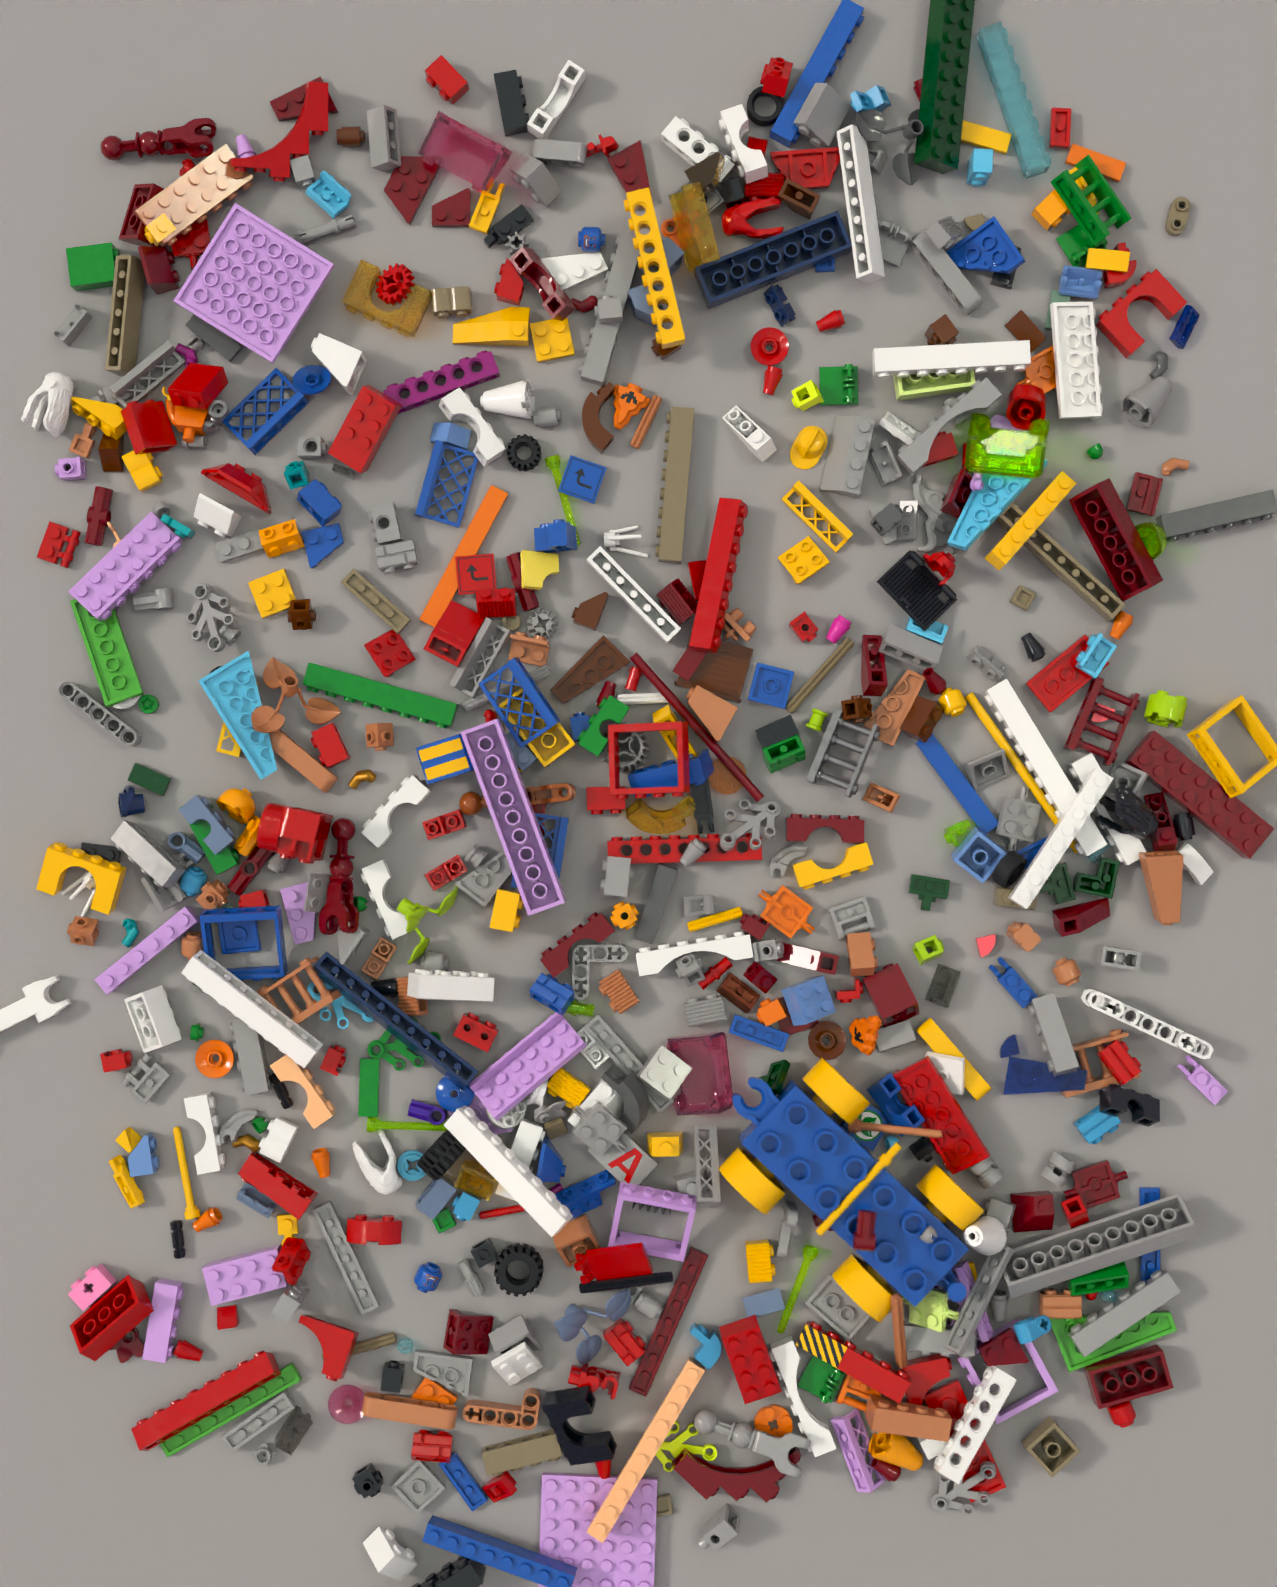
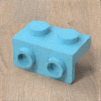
M324 170L320 173L319 179L310 185L305 192L333 219L349 207L352 197L346 188L342 187L333 176Z
M1102 633L1092 635L1086 643L1089 646L1085 652L1082 650L1076 658L1078 662L1075 667L1094 679L1097 678L1117 647L1102 637Z

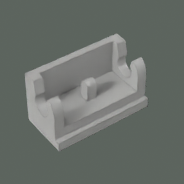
M77 303L73 305L75 308L56 331H52L56 337L69 347L93 318Z
M887 441L869 450L868 456L882 487L902 477V473Z
M910 1020L879 1029L876 1041L878 1053L916 1041Z

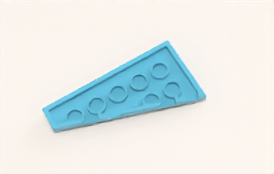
M993 446L982 469L983 476L981 480L984 483V487L982 490L971 491L947 541L948 546L967 551L1048 465L1047 460Z
M248 650L198 680L260 780L278 769L269 733H261L252 728L251 715L257 707L262 706Z

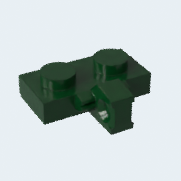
M1066 862L1055 866L1038 892L1048 891L1049 895H1054L1056 904L1076 899Z
M911 874L908 893L918 895V900H922L921 910L930 911L931 902H936V898L947 899L950 880Z
M787 1060L771 1063L768 1074L758 1078L766 1081L775 1095L780 1094L790 1063Z

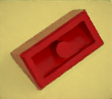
M706 560L688 562L694 599L696 601L699 599Z

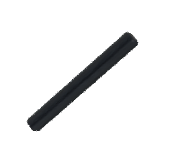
M669 1271L591 1281L586 1284L580 1283L579 1290L580 1293H590L670 1283L673 1281V1274Z

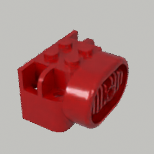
M268 803L263 810L259 822L257 846L261 849L277 852L281 858L291 860L296 857L299 858V862L314 864V861L323 860L333 815L278 803Z

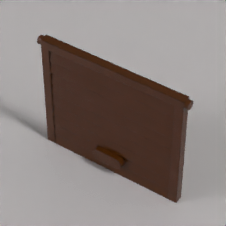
M690 633V637H689V640H688L687 648H688L689 643H690L691 633ZM721 640L717 653L708 652L688 682L678 676V680L675 681L674 685L691 689V687L696 688L698 685L720 698L741 703L740 696L753 649Z

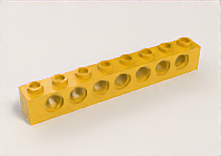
M649 187L627 192L626 200H623L625 211L629 212L631 219H628L630 231L634 230L635 238H632L634 249L639 250L640 256L637 257L639 269L643 268L644 275L641 277L643 286L647 287L649 292L646 295L648 306H652L653 313L650 314L652 324L657 325L658 332H655L657 344L661 343L662 349L685 344V335ZM642 209L645 211V214L638 216L635 214V211ZM642 228H647L650 232L647 235H643L639 231ZM646 247H652L654 249V252L648 254L644 251V249ZM650 266H657L659 270L652 273L649 271ZM660 284L663 286V290L657 292L653 287ZM660 303H665L668 308L662 311L657 306ZM670 322L673 327L671 329H664L662 324Z

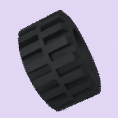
M446 1130L423 1154L417 1165L430 1178L436 1181L448 1171L466 1148L449 1130Z
M516 1243L515 1246L509 1245L497 1258L494 1271L495 1281L497 1284H500L502 1291L504 1289L507 1291L506 1294L508 1295L513 1293L515 1297H518L519 1294L526 1296L528 1292L532 1293L534 1288L539 1286L542 1279L543 1260L540 1259L539 1252H535V1248L527 1247L528 1244L520 1246V1243ZM516 1260L524 1261L530 1267V1274L524 1279L513 1278L508 1272V1265Z

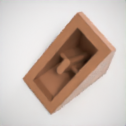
M870 783L863 800L887 813H892L901 795Z

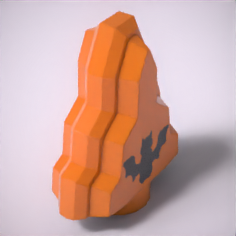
M628 383L627 387L615 384V390L613 391L615 397L613 405L616 409L614 428L619 430L624 428L632 416L638 415L641 409H645L651 399L641 394L643 390L641 387L632 383Z
M875 1015L869 1016L867 1019L865 1017L857 1018L851 1022L849 1027L852 1035L851 1042L862 1053L871 1055L875 1050L882 1019Z

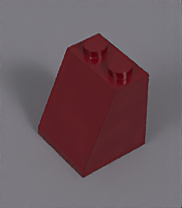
M898 963L894 965L888 964L883 967V970L877 973L874 972V975L865 976L863 979L872 1004L879 1018L882 1019L883 1027L906 1021L920 1014L918 1002Z

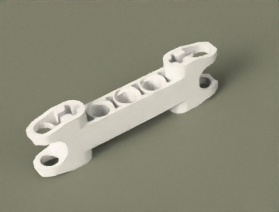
M58 975L23 987L22 991L25 998L0 1010V1032L34 1015L38 1023H41L57 1015L65 1007L72 1004L70 999L55 1002L49 997L50 987L60 980Z
M1084 989L1080 997L1085 1005L1198 1058L1209 1059L1214 1050L1208 1042L1096 990ZM1096 995V1001L1092 1003V998ZM1131 1010L1133 1016L1130 1020H1126L1125 1014ZM1149 1019L1150 1025L1144 1029L1143 1021ZM1163 1027H1166L1168 1032L1162 1037L1160 1031ZM1207 1046V1053L1205 1055H1202L1205 1047Z

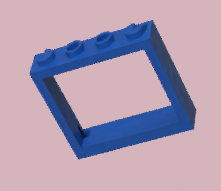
M281 906L204 909L200 914L204 952L216 961L211 923L274 919L279 965L225 969L241 981L245 979L260 981L264 978L276 980L277 978L285 977L288 966Z

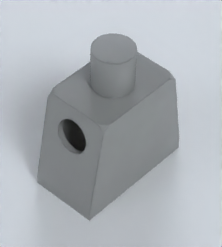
M702 1168L700 1175L707 1181V1169ZM695 1171L671 1177L675 1192L696 1196ZM706 1186L701 1189V1195L708 1193Z
M728 1503L704 1525L703 1536L698 1540V1544L702 1549L706 1550L711 1546L714 1550H718L738 1535L740 1516Z

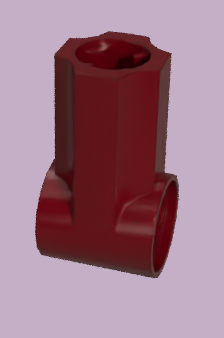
M858 1210L857 1229L853 1237L854 1250H875V1211Z

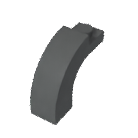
M613 1064L602 1075L601 1079L621 1096L624 1103V1112L619 1120L627 1125V1130L632 1134L642 1124L648 1114V1096L644 1086L635 1074L631 1072L627 1076Z

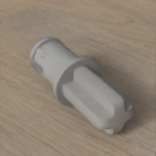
M464 1259L458 1263L465 1277L464 1282L468 1283L475 1297L481 1296L485 1291L477 1277L478 1273H475L469 1259Z

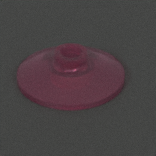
M342 1385L336 1388L328 1401V1409L331 1416L343 1424H352L363 1417L364 1393L353 1385ZM347 1399L351 1400V1401H352V1404H351V1405H347V1404L345 1403V1400H347Z

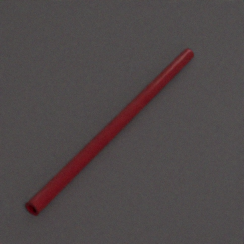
M637 652L630 657V660L685 722H688L693 731L755 801L758 802L762 799L764 795L642 657Z

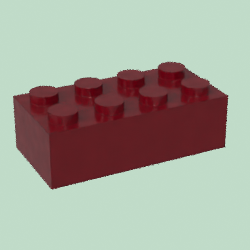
M1157 1344L1103 1359L1084 1367L1092 1399L1098 1409L1174 1388L1164 1352Z

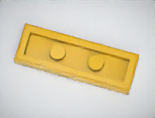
M963 120L961 142L1006 154L1012 134Z

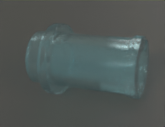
M1107 843L1106 846L1086 857L1093 863L1099 862L1100 857L1110 847V844Z

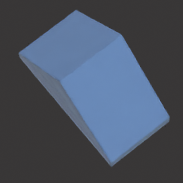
M434 422L430 442L435 443V440H439L445 444L468 450L471 430L453 423Z

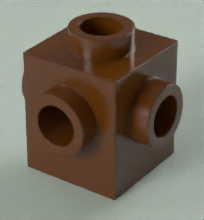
M310 599L291 600L290 610L287 612L288 622L292 623L293 630L312 629L313 621H316L315 609L312 610Z
M855 695L851 696L850 700L841 701L843 720H854V723L865 722V718L872 717L870 698Z

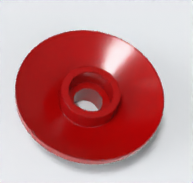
M766 327L755 333L751 340L750 349L757 362L762 365L773 366L785 359L789 343L782 331L773 327ZM770 345L773 350L767 351L765 347Z

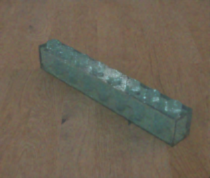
M1001 22L980 28L976 38L1007 129L1012 134L1011 140L1024 178L1028 179L1046 173L1051 165V158L1048 153L1046 154L1044 137L1039 134V123L1037 118L1033 116L1032 102L1030 99H1027L1026 85L1020 78V67L1018 63L1015 64L1013 58L1014 50L1011 45L1009 46L1007 40V29L1003 28Z

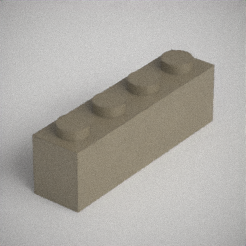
M553 1429L485 1446L482 1449L487 1476L492 1474L493 1476H499L508 1470L518 1471L527 1465L537 1466L546 1460L550 1462L556 1461L563 1455V1449L560 1443H558Z

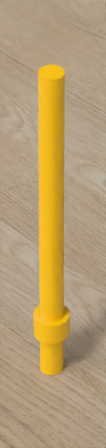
M895 1143L886 1154L883 1153L878 1158L879 1161L867 1173L866 1177L857 1184L818 1227L816 1232L820 1236L829 1229L885 1166H889L892 1162L891 1159L902 1148L899 1144Z

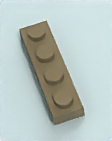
M354 568L341 581L348 590L397 634L411 621Z

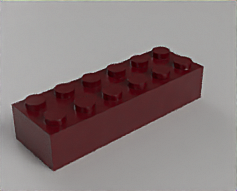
M1110 478L1069 499L1076 516L1122 602L1163 581Z

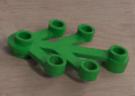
M387 1030L379 1040L370 1042L367 1048L371 1058H383L392 1064L397 1071L403 1070L406 1063L403 1059H396L388 1051H397L410 1060L415 1067H421L425 1061L419 1055L407 1049L409 1047L397 1038L393 1043L386 1044L392 1035ZM430 1032L433 1036H436L438 1040H442L441 1035L438 1032ZM375 1046H379L381 1048V1051L379 1053L374 1051ZM416 1058H420L422 1060V1063L420 1065L415 1063ZM398 1061L403 1063L402 1068L396 1066Z

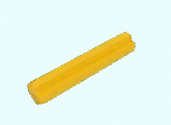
M736 907L687 923L688 930L693 932L743 916L742 909Z

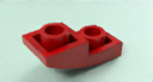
M460 809L422 822L428 840L467 827Z
M456 855L424 874L432 890L435 891L468 870L460 856Z

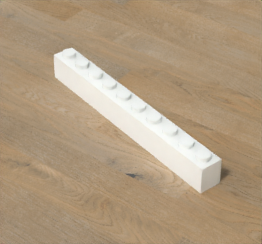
M1005 679L985 691L986 696L984 698L989 706L993 705L996 710L994 713L995 717L1000 723L1003 722L1006 729L1004 731L1009 739L1013 738L1016 743L1014 746L1015 750L1020 756L1023 755L1026 762L1024 764L1029 772L1033 771L1036 776L1034 779L1035 783L1040 789H1044L1046 801L1049 805L1053 804L1056 809L1054 813L1057 819L1060 820L1077 793L1012 686ZM1089 815L1074 838L1076 842L1074 846L1077 852L1084 856H1089L1107 845Z

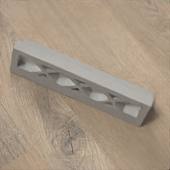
M167 340L110 387L111 395L124 408L127 407V403L121 397L125 393H134L132 401L139 402L185 364V361L175 352L174 345ZM170 356H173L178 361L174 366H166V360ZM155 369H162L163 375L160 378H151V372ZM148 381V387L145 390H137V383Z
M486 617L449 685L475 699L481 689L478 683L488 677L512 631ZM498 630L505 632L502 639L496 641L495 636ZM493 647V655L487 658V650ZM484 664L485 669L483 673L477 675L478 666ZM475 681V687L472 692L466 690L469 682Z
M694 1125L696 1203H708V1207H717L721 1202L717 1126ZM698 1131H705V1143L699 1138ZM702 1148L706 1150V1162L699 1155ZM703 1167L707 1169V1181L700 1175V1170ZM704 1186L708 1188V1198L701 1197V1189Z

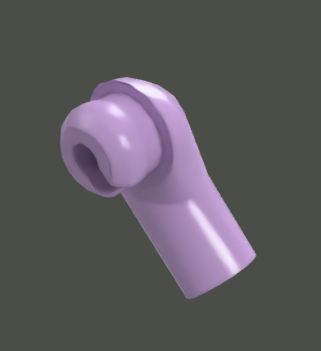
M974 469L970 482L972 491L982 490L984 487V483L981 480L983 476V470Z

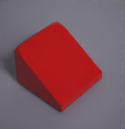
M237 1305L217 1307L218 1330L238 1326Z

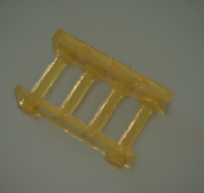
M700 182L681 186L682 192L668 196L682 250L685 252L684 257L688 272L695 271V267L720 260Z

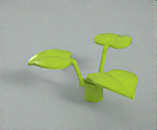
M455 886V890L445 897L438 909H431L419 903L414 904L407 898H404L398 905L397 911L403 914L407 920L406 932L409 934L415 929L421 938L410 960L407 961L409 965L426 951L430 943V938L425 939L417 927L428 911L438 914L439 917L446 914L456 900L457 886Z

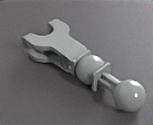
M709 1409L699 1410L695 1414L693 1424L699 1433L707 1435L715 1431L728 1436L727 1441H731L736 1447H748L749 1450L772 1458L779 1472L796 1478L801 1477V1468L790 1462L788 1454L790 1449L794 1447L804 1449L810 1447L811 1440L794 1432L777 1437L757 1429L753 1431L750 1425L742 1422L736 1424L734 1421L730 1425L717 1420L715 1413Z

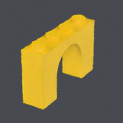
M54 842L47 847L36 890L55 896L62 890L68 868L78 866L88 870L96 883V890L90 909L107 915L116 909L127 870L126 867L121 866L118 862L103 860L98 855L86 854L81 849L69 848L61 842Z

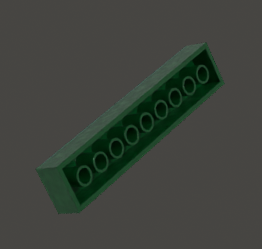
M930 0L918 118L923 123L924 130L916 137L914 164L940 174L958 169L975 0Z

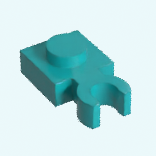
M163 514L160 519L176 529L174 533L184 539L186 536L192 539L195 534L193 530L166 514Z

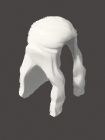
M59 372L46 374L42 385L28 398L21 420L24 423L29 421L38 397L48 392L39 402V406L34 413L32 427L38 431L43 418L45 429L54 437H59L63 433L69 417L70 398L74 390V384L71 379Z
M378 1130L388 1153V1160L384 1168H380L369 1159L358 1141H355L352 1146L359 1167L370 1182V1185L378 1193L387 1195L397 1191L402 1186V1180L398 1177L395 1169L396 1157L392 1146L386 1138L385 1132Z

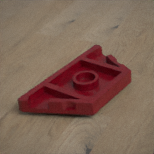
M401 156V166L395 168L389 178L384 192L401 213L407 224L411 225L444 161L442 157Z

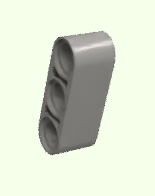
M535 139L532 157L547 165L584 167L587 145L580 142Z

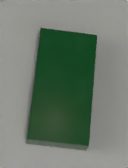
M135 763L128 781L164 796L171 778Z

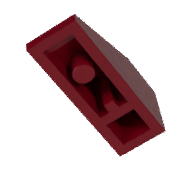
M882 635L862 636L861 684L863 696L881 697L888 686L884 654L879 652Z

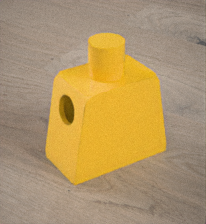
M683 1132L647 1133V1153L652 1157L680 1156L683 1153Z

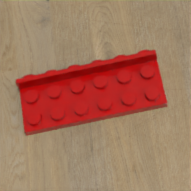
M929 1056L893 1073L892 1076L902 1088L900 1092L904 1102L909 1106L914 1104L925 1119L921 1124L924 1129L942 1131V1137L928 1138L931 1139L936 1153L941 1155L947 1170H950L954 1175L989 1158L990 1153Z

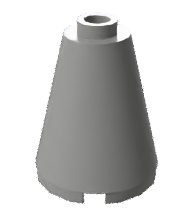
M1159 376L1126 396L1120 403L1122 413L1125 411L1128 415L1126 419L1139 428L1150 427L1172 390L1171 381L1166 377Z

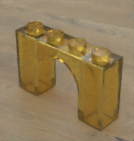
M361 259L342 300L346 306L345 309L354 314L359 312L369 321L377 320L381 322V326L387 329H391V327L397 329L398 333L402 336L408 337L410 335L415 337L431 302L432 292L415 284L411 288L412 293L408 294L406 301L399 309L390 312L379 310L372 303V292L381 271L379 267Z

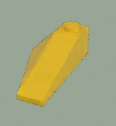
M509 307L453 324V344L529 346L530 307Z

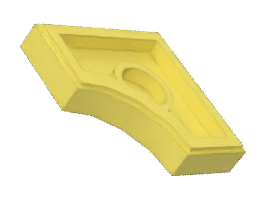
M528 550L520 552L522 588L541 590L543 581L547 576L559 573L558 554Z

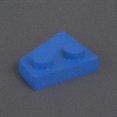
M339 523L302 532L311 569L315 568L321 560L327 558L333 550L339 548L344 543Z

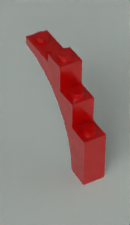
M306 82L305 99L301 113L294 127L285 138L273 148L259 155L247 158L229 159V166L234 167V171L246 172V168H254V172L266 173V169H268V177H273V181L285 182V178H290V154H292V158L309 155V131H312V135L323 136V132H328V83Z

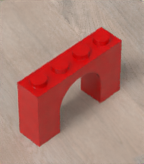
M1157 269L1152 273L1148 271L1140 278L1142 282L1138 286L1132 285L1126 291L1128 295L1124 299L1119 297L1112 304L1114 308L1110 312L1106 309L1098 317L1100 321L1096 324L1097 328L1126 359L1145 342L1133 329L1127 318L1128 307L1132 302L1144 300L1152 303L1167 320L1188 303Z

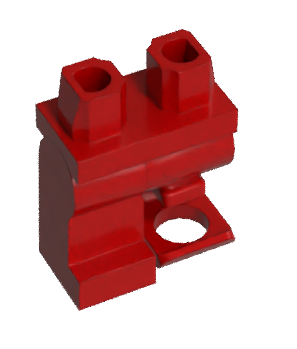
M588 1363L582 1367L571 1366L568 1379L569 1384L577 1385L578 1387L589 1385L592 1393L599 1387L602 1390L606 1388L608 1389L610 1399H615L620 1372L595 1366L588 1367Z

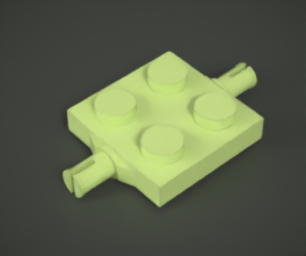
M935 1288L916 1307L902 1296L903 1303L909 1305V1322L938 1332L946 1330L947 1318L957 1320L959 1312L950 1310L947 1303L948 1294Z

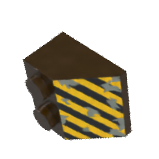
M719 151L685 170L694 191L700 196H709L715 192L714 188L718 187L725 163V157Z

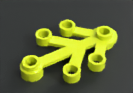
M677 1421L674 1423L677 1425V1428L675 1430L670 1429L666 1438L670 1434H675L679 1431V1423ZM689 1423L687 1429L671 1442L663 1441L656 1456L663 1464V1469L666 1472H671L674 1470L673 1465L671 1468H667L665 1464L668 1462L672 1464L673 1460L667 1458L662 1450L670 1451L674 1458H676L686 1448L693 1454L702 1455L706 1461H713L717 1457V1448L711 1443L704 1446L682 1444L691 1436L698 1434L697 1430L695 1432L689 1431V1428L694 1426L693 1423ZM711 1448L713 1452L708 1454L706 1449Z

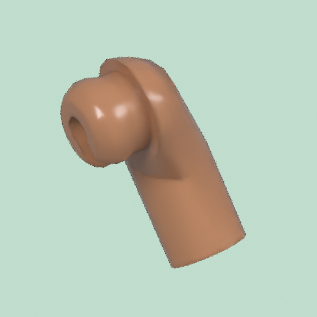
M1171 458L1163 463L1161 473L1164 476H1170L1176 468L1187 470L1189 461Z

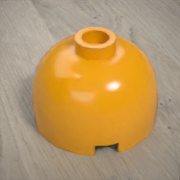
M230 788L223 792L216 801L217 806L222 811L226 809L230 813L228 816L241 824H247L250 821L256 808L255 802L251 798L252 793L245 788L242 790Z

